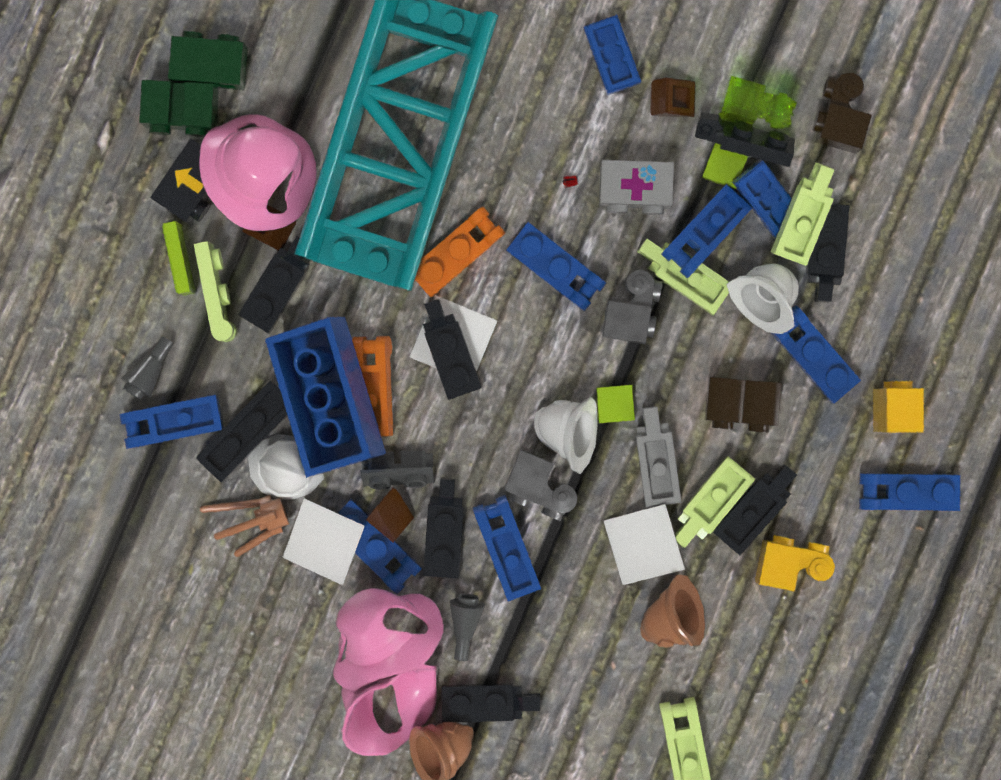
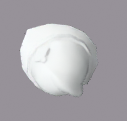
M764 264L754 267L746 276H738L726 284L731 300L753 324L766 332L783 334L794 328L792 306L797 299L799 286L794 274L786 267L779 264Z
M592 397L587 398L581 403H571L568 400L554 401L552 404L542 407L536 412L534 425L537 437L549 449L559 453L560 457L566 458L573 471L581 474L589 464L596 445L598 427L597 404Z
M277 434L264 439L248 456L251 479L262 493L270 495L275 499L295 500L308 495L324 479L323 474L306 478L294 436Z

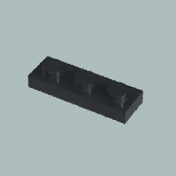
M269 381L197 455L196 459L221 483L288 416L280 388L272 381Z

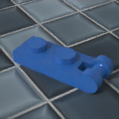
M726 184L661 255L667 261L672 259L681 268L679 272L688 279L749 213L752 207ZM686 243L696 252L692 258L681 249Z
M529 222L506 249L509 254L584 312L591 304L589 300L596 291L600 292L607 284ZM577 275L585 281L578 292L569 286Z
M795 305L792 307L794 328L783 334H771L832 404H835L861 380L809 321L805 313ZM796 327H799L804 335L797 341H794L789 333Z
M218 395L119 414L121 425L125 424L128 437L124 439L126 449L224 429ZM148 420L149 434L141 435L139 421Z
M860 473L859 484H863V498H859V509L960 511V475ZM877 485H886V498H877Z
M506 495L496 498L495 503L485 507L483 504L472 507L507 601L509 602L540 590L539 580ZM502 515L505 525L492 530L489 520Z
M353 499L338 512V514L365 526L355 554L394 593L398 594L405 587L403 583L411 575L416 576L422 570V567L396 541L393 543L366 521L369 515ZM395 557L402 565L392 573L386 565Z

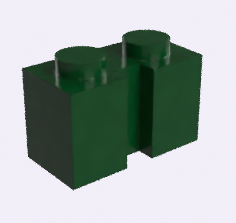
M183 31L182 36L171 37L168 79L172 83L214 84L220 89L244 91L248 47L244 42L239 41L238 36L219 34L218 39H205L202 33Z
M142 80L139 123L149 128V133L171 135V129L185 130L186 136L205 137L207 131L217 127L219 89L214 84L172 83L171 81Z

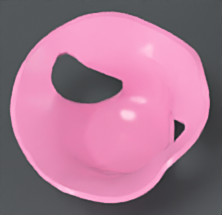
M249 114L212 128L205 135L201 144L199 166L203 186L215 206L233 223L248 230L268 231L283 228L296 221L304 213L315 187L317 172L316 161L310 145L301 135L266 116ZM249 124H253V125L256 126V127H250V128H246V129H243V130H239V129H241L242 127H244V126H246V125H249ZM292 172L285 193L286 211L284 213L269 212L266 209L268 199Z
M376 588L366 589L352 596L341 607L337 615L336 626L341 632V636L339 639V654L333 668L334 678L343 688L355 691L370 682L392 675L411 672L421 667L431 657L443 634V620L437 605L430 598L422 594L397 596L387 590ZM390 608H402L424 621L428 630L425 634L392 631L384 626L383 617ZM347 641L345 659L341 662L345 644Z
M423 664L414 671L370 682L355 691L342 687L341 695L346 711L342 739L347 748L354 753L364 756L387 755L402 746L409 739L411 730L416 726H423L435 710L437 700V666ZM393 685L402 726L397 732L385 733L378 726L374 717L373 693L376 690Z

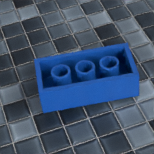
M328 317L265 339L306 478L386 454L345 317Z

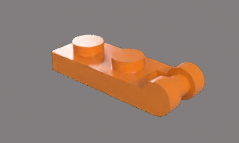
M484 206L475 211L465 222L421 259L415 280L430 298L435 296L506 234L500 225L496 227L488 218L490 213ZM476 227L485 235L478 243L469 234Z
M365 336L353 337L352 341L381 437L393 436L390 356L392 354L390 336H377L376 340H367ZM368 354H375L376 364L367 365Z

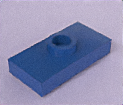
M618 15L584 26L583 30L607 96L641 84V79Z
M759 159L733 180L732 183L752 207L771 235L776 238L792 198L766 163Z

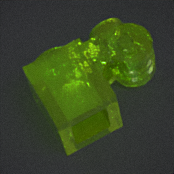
M731 76L726 83L718 114L722 119L733 122L742 121L751 125L754 124L757 118L764 119L767 124H770V128L778 130L791 127V117L794 116L793 110L796 109L797 102L785 93L780 92L779 95L764 92L766 85Z

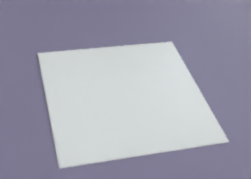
M435 295L433 301L440 300L445 316L453 313L456 321H459L477 371L497 320ZM428 314L426 316L424 324L430 322ZM422 326L410 358L436 368L424 335L426 332Z
M304 498L283 558L343 585L365 526Z
M666 504L604 520L622 585L685 570Z

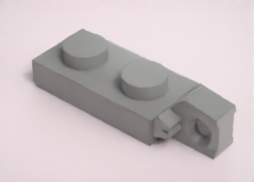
M657 406L642 408L644 426L636 427L637 436L635 438L645 507L682 503L672 432L669 431L668 423L660 424Z

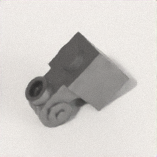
M636 270L625 281L627 292L633 295L632 301L629 303L607 302L602 330L603 338L645 344L647 337L653 338L656 316H650L652 301L659 302L662 281L653 279L652 275L647 271Z
M520 450L504 488L505 491L510 493L509 500L528 507L530 501L543 506L542 514L561 521L565 513L575 507L577 494L572 487L565 484L559 485L552 490L548 486V478L554 463L523 450Z

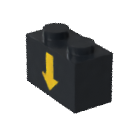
M191 138L150 197L190 225L195 220L200 222L211 206L208 203L210 197L203 186L200 175L201 145Z

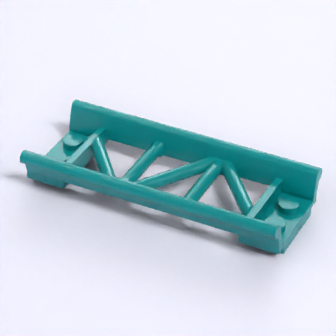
M435 0L374 1L294 253L295 255L385 285L412 291L498 19L497 14L489 11L476 14ZM389 33L433 47L377 70ZM453 54L465 57L449 108L378 86ZM378 101L444 122L431 167ZM365 109L417 173L351 152ZM346 167L355 168L416 188L341 220H330ZM419 203L406 244L358 229L361 226Z

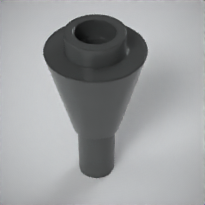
M162 336L150 355L147 354L120 378L126 383L123 389L139 400L144 395L151 398L162 367V361L174 343Z
M462 593L458 594L457 598L450 600L456 637L454 659L468 661L470 640L473 638L485 604L479 601V597L474 594Z

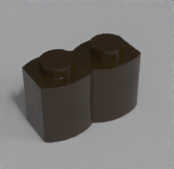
M708 377L704 420H712V428L733 429L735 422L748 424V431L769 433L770 426H778L782 383Z

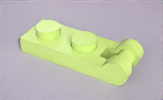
M208 241L194 244L212 336L216 340L223 342L233 341L237 336V327L234 323L228 321L225 305H229L231 302L227 284H221L218 270L224 268L220 249H214L213 244Z
M685 698L683 703L672 705L670 701L659 703L673 779L711 780L695 698ZM687 716L689 726L675 729L674 719Z

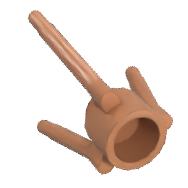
M270 495L260 499L200 507V512L202 513L260 507V509L254 510L256 518L214 534V538L219 540L258 525L261 531L268 529L234 552L235 557L250 551L271 536L282 533V527L289 525L281 498L272 500Z

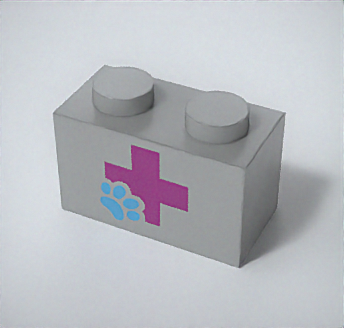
M602 160L600 164L599 207H607L606 212L614 214L628 213V208H642V214L663 215L664 209H670L673 206L674 162Z

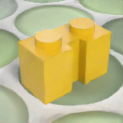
M913 381L883 382V389H873V432H924V388H913Z

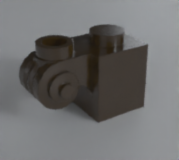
M845 73L839 78L828 76L822 93V97L828 98L824 111L818 110L812 131L818 132L815 140L816 143L855 154L862 150L872 114L852 109L849 102L854 101L861 95L864 90V84L859 75Z

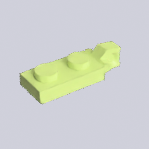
M815 162L809 178L803 177L790 202L771 253L805 266L808 264L834 200L831 198L833 189L828 187L834 169Z
M649 239L644 240L637 252L652 262L648 270L711 315H714L729 294L726 285L729 281L703 263L687 279L679 272L681 268L672 259L667 261L661 255L670 245L669 243L665 242L663 247L660 248Z
M726 456L681 510L682 513L677 519L683 525L675 533L677 543L681 547L686 548L695 535L703 540L707 534H711L755 481V478L729 456Z

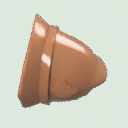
M675 575L668 589L664 590L660 594V598L645 612L641 621L640 631L641 636L647 642H653L657 646L664 648L672 647L676 644H688L690 646H699L701 644L705 630L704 608L697 589L687 576Z
M444 722L437 725L430 724L425 727L416 726L413 728L409 737L410 755L422 780H449L453 778L456 771L464 764L471 752L474 737L473 728L456 722Z

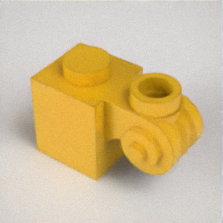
M773 535L772 541L763 539L755 582L759 585L795 591L798 572L804 568L811 578L817 581H826L835 571V564L829 556L830 546L809 542L808 548L794 546L795 539Z

